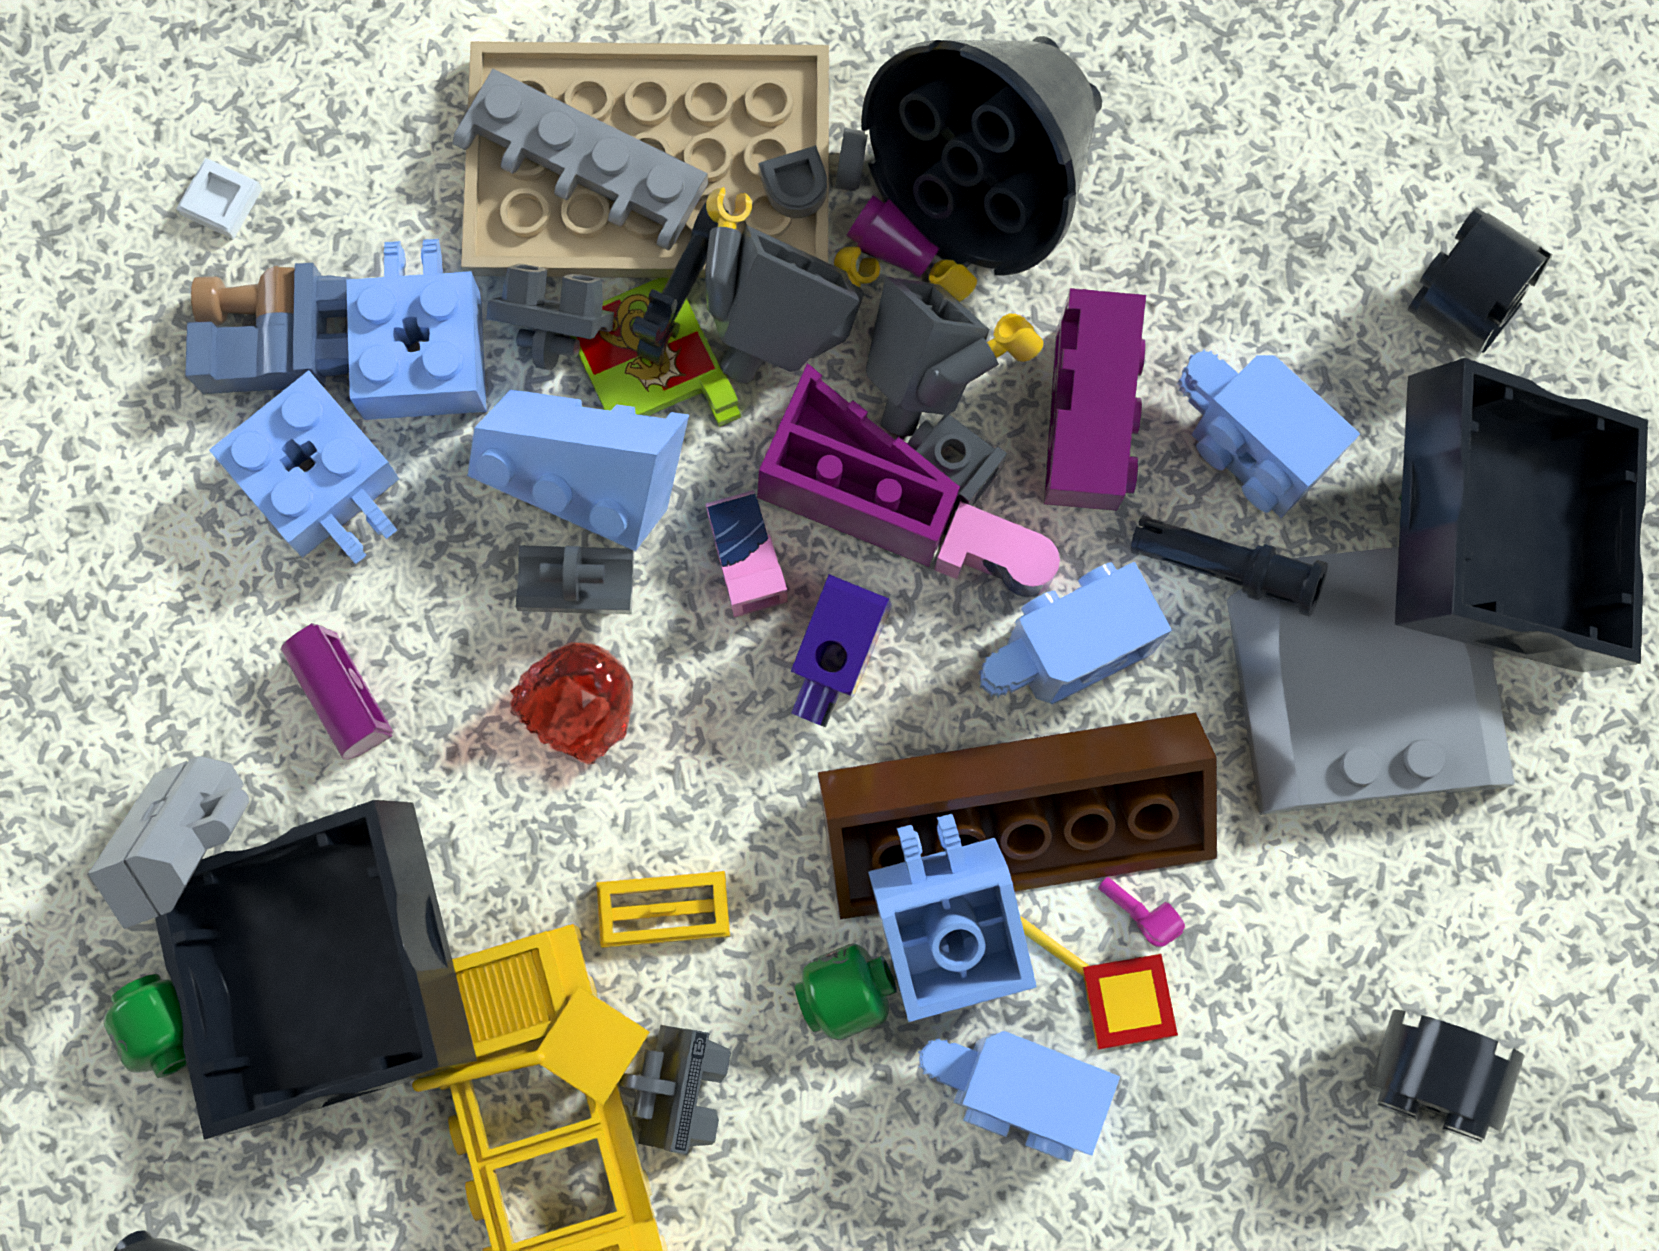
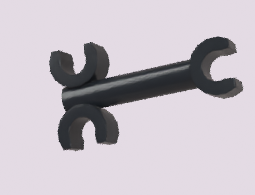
M706 202L696 218L691 239L662 293L655 289L651 290L649 293V305L644 317H636L633 323V332L638 334L640 338L637 355L657 365H662L664 361V350L670 337L676 339L679 333L680 324L675 322V319L706 263L710 231L718 227V223L714 222L708 215Z

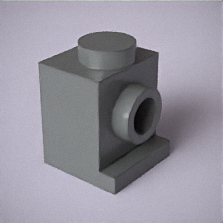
M944 415L937 425L926 419L907 443L960 486L954 505L956 510L960 501L971 506L977 502L1002 470L1007 453L1000 447H992L951 415ZM951 446L961 453L964 458L960 462L950 463L942 457L941 451Z

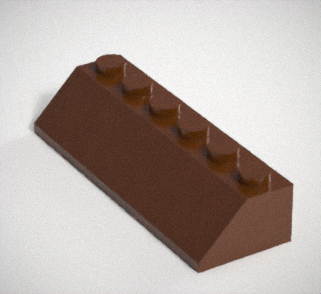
M1196 712L817 772L840 920L879 913L868 872L905 862L897 828L908 825L913 826V830L918 833L922 847L921 857L944 852L945 850L941 846L936 828L938 825L937 818L953 814L961 846L992 838L996 839L1007 864L1014 892L1217 859V757Z

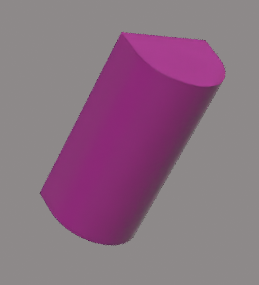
M311 623L284 642L280 650L342 759L356 758L393 737L391 735L393 733L391 726L335 631Z

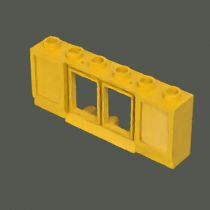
M574 924L452 959L477 1061L439 1073L537 1051L578 986L598 998L593 978L588 975L579 941L583 939L579 927ZM472 1080L440 1087L441 1090L451 1089L457 1114L448 1117L451 1139L459 1156L467 1153L474 1180L465 1182L468 1205L475 1221L485 1220L491 1246L483 1248L482 1251H668L663 1235L660 1236L650 1200L652 1191L646 1170L641 1168L632 1135L634 1130L632 1117L628 1105H624L619 1084L616 1085L604 1106L585 1094L591 1114L590 1119L493 1149L489 1148ZM597 1138L617 1211L514 1243L495 1169Z

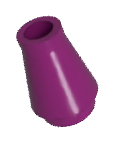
M874 195L867 202L846 234L847 237L858 244L857 247H860L861 252L906 270L917 278L921 277L940 249L931 243L890 199L884 203Z

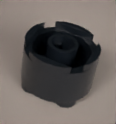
M1476 207L1458 230L1455 236L1458 243L1449 255L1443 251L1439 252L1424 272L1419 282L1423 286L1412 300L1408 311L1414 314L1415 318L1478 358L1481 352L1484 353L1492 345L1522 305L1521 300L1527 293L1530 285L1533 287L1536 285L1553 254L1490 213L1487 214Z
M1392 1010L1368 1085L1370 1088L1380 1092L1377 1105L1412 1119L1417 1118L1421 1108L1444 1117L1443 1130L1479 1143L1485 1140L1488 1131L1500 1134L1525 1055L1513 1048L1508 1060L1495 1055L1498 1045L1497 1040L1421 1015L1418 1028L1403 1024L1406 1011Z

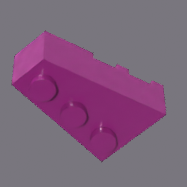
M1070 288L1055 336L1044 505L1117 511L1126 493L1134 494L1138 476V457L1130 456L1132 434L1137 435L1139 432L1142 413V399L1136 397L1138 376L1142 375L1146 344L1145 339H1142L1146 295Z
M807 363L760 466L757 498L930 567L952 514L960 486L901 438L893 439L867 417L868 412L854 400L850 403L822 381V374Z

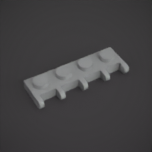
M495 69L491 70L453 137V145L463 150H467L471 146L477 134L507 148L501 161V168L512 174L519 169L524 158H527L561 175L555 186L554 194L565 200L571 197L577 185L580 184L614 201L615 203L610 210L608 221L619 227L624 224L631 210L663 225L657 245L668 251L675 244L708 185V175L706 172Z

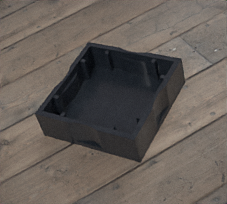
M1467 358L1409 375L1407 382L1395 625L1572 671L1588 672L1641 664L1644 576L1640 554V535L1646 505L1648 420L1588 399H1572L1558 396L1540 387L1532 380Z
M371 800L293 827L285 834L264 845L247 850L224 851L204 858L197 866L173 910L155 917L166 970L173 982L180 1003L183 1020V1048L204 1140L256 1129L477 1061L413 802Z

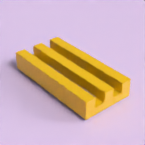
M725 871L596 882L601 948L731 937ZM703 887H713L714 899L612 908L611 896ZM715 912L716 924L613 933V921Z

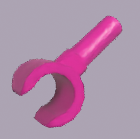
M1106 877L1098 887L1101 892L1130 914V917L1137 922L1139 930L1150 944L1156 947H1163L1183 933L1185 923L1168 902L1162 903L1149 912L1141 902L1137 901L1109 877Z

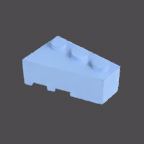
M509 390L474 428L467 476L636 551L668 509L689 415L671 412L666 419L636 415L635 407L616 404L611 411L582 407L581 399Z

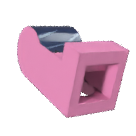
M754 490L706 503L708 518L733 616L737 617L787 603L786 583L770 534H767Z
M960 501L937 557L934 570L957 579L963 564L1002 579L1006 587L1018 596L1032 597L1040 595L1048 589L1058 571L1060 558L1056 546L1044 535Z

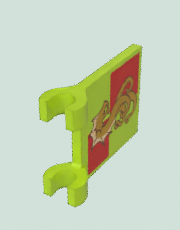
M669 278L654 279L603 301L602 310L614 312L612 331L598 330L593 339L570 335V338L579 339L580 341L578 355L604 410L611 411L617 404L635 407L636 415L649 416L702 393L705 395L719 427L741 418V413L737 407L739 405L737 396L729 380L721 370L687 298L675 319V322L680 324L679 333L676 339L670 337L664 350L662 365H657L637 355L640 338L638 334L633 332V323L636 317H644L649 305V293L651 290L655 289L662 293Z

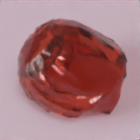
M571 642L549 652L520 675L518 685L510 690L513 695L509 702L511 706L510 713L517 716L521 724L526 725L525 729L531 734L536 733L540 742L550 744L551 749L570 755L582 763L588 765L595 764L597 758L605 755L609 748L623 741L627 735L633 707V680L622 662L616 659L609 650L599 645ZM581 690L596 697L585 707H583Z

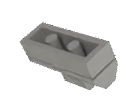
M198 756L190 759L188 762L185 761L156 772L89 871L88 875L124 929L158 917L159 914L163 915L171 912L207 849L223 844L230 838L249 804V797L242 790L244 784L231 763Z

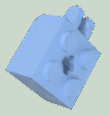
M439 239L423 240V247L421 248L423 275L405 276V252L401 246V241L384 242L385 277L346 279L350 400L364 420L487 412L481 294L471 271L443 273ZM422 340H425V341H426V342H419V344H420V350H419V351L408 352L407 349H408L413 343L418 342V341H422Z
M1203 349L1202 352L1194 355L1191 354L1188 359L1189 363L1183 368L1182 376L1177 385H1179L1178 391L1183 393V397L1187 396L1188 402L1203 415L1192 433V436L1198 441L1196 444L1198 452L1214 468L1218 470L1227 468L1244 484L1242 492L1256 508L1266 513L1273 510L1282 518L1331 469L1360 433L1275 355H1257L1238 374L1223 359L1219 360L1217 358L1218 354H1212V351L1206 352Z
M309 370L209 449L230 476L302 558L330 535L355 564L367 556L363 551V545L351 532H346L342 527L360 511L366 515V521L378 535H383L387 539L397 531L373 500L397 482L399 477L384 456ZM307 459H312L315 465L311 470L304 473L299 468L300 464Z
M1112 562L1104 564L1082 576L1078 580L1081 587L1059 599L1056 591H1050L1025 604L1021 608L1024 615L1015 621L1016 626L1007 645L998 649L997 653L992 652L991 656L986 657V662L982 664L983 670H980L978 673L980 675V688L989 693L990 697L995 695L999 698L1000 695L1006 696L1008 691L1012 693L1029 685L1036 699L1054 704L1151 656L1172 629L1136 563L1132 562L1116 570Z
M953 814L937 818L938 825L936 828L941 846L945 850L944 852L921 857L922 847L918 833L913 830L912 825L897 828L905 862L868 872L908 1022L1037 987L1013 883L996 839L992 838L961 846Z
M1006 1031L993 1033L977 1040L973 1050L957 1043L949 1044L948 1040L941 1041L938 1038L935 1041H928V1044L918 1052L920 1054V1066L918 1068H922L923 1074H928L929 1078L936 1077V1081L958 1089L953 1103L967 1108L963 1121L1007 1137L1010 1126L1016 1127L1029 1133L1025 1146L1067 1162H1071L1074 1151L1093 1155L1120 1079L1118 1075Z

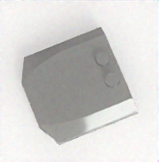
M1399 547L1293 558L1309 564H1313L1316 560L1328 563L1324 585L1317 605L1310 617L1300 614L1299 607L1269 597L1262 596L1259 600L1248 598L1247 594L1242 592V588L1227 599L1260 815L1317 809L1334 804L1442 792L1452 794L1506 788L1515 785L1491 650L1395 625Z

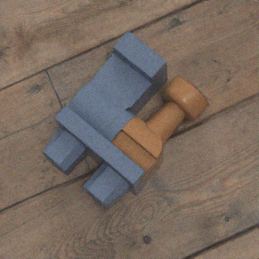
M295 263V268L274 266L268 268L260 276L258 284L226 288L223 280L217 276L195 277L191 287V304L196 322L187 323L185 376L202 394L286 389L308 370L323 387H326V376L349 373L348 333L327 334V318L347 317L346 279L352 278L332 275L322 276L314 263ZM228 313L256 315V328L254 326H216H220L226 321Z

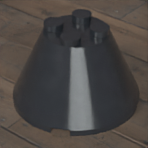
M1045 36L1036 37L1032 41L932 40L916 43L901 50L886 61L878 69L866 91L862 106L861 130H869L874 159L868 163V166L884 201L887 202L890 199L931 243L940 248L936 253L937 256L944 260H953L956 264L964 265L966 268L970 264L994 269V276L1017 274L1029 270L1048 257L1062 242L1069 229L1094 130L1096 114L1102 108V98L1097 87L1088 82L1079 66L1059 49L1055 41Z

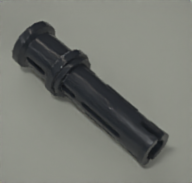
M1142 515L1138 521L1139 526H1142V528L1137 526L1135 528L1131 542V553L1161 560L1243 586L1242 592L1247 594L1248 598L1259 600L1262 596L1299 607V613L1308 617L1312 615L1326 578L1327 562L1316 560L1313 564L1279 555L1276 554L1275 546L1268 544L1263 546L1257 545L1255 549H1250L1192 530L1170 525L1146 515Z

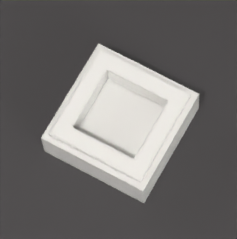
M205 158L176 209L180 215L234 240L262 191V187L259 182Z

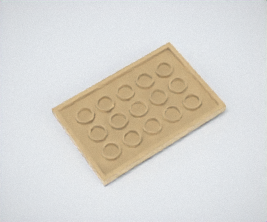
M470 42L468 109L491 70L495 69L706 172L708 175V185L675 244L668 251L657 245L663 225L631 210L624 224L619 227L608 221L610 210L615 203L614 201L580 184L577 185L571 197L565 200L554 194L555 186L561 175L527 158H524L519 169L512 174L501 168V161L507 148L477 134L471 146L466 150L461 256L463 272L471 271L473 276H506L509 266L528 264L547 269V277L582 274L592 277L670 278L691 239L692 229L702 206L707 201L709 194L714 189L721 187L725 188L723 207L729 211V215H732L735 211L737 194L746 193L752 201V210L749 216L737 223L736 230L741 232V234L748 225L828 263L829 45ZM816 145L827 175L826 199L821 208L810 216L804 218L786 217L778 213L771 206L759 175L758 163ZM705 265L698 278H706Z

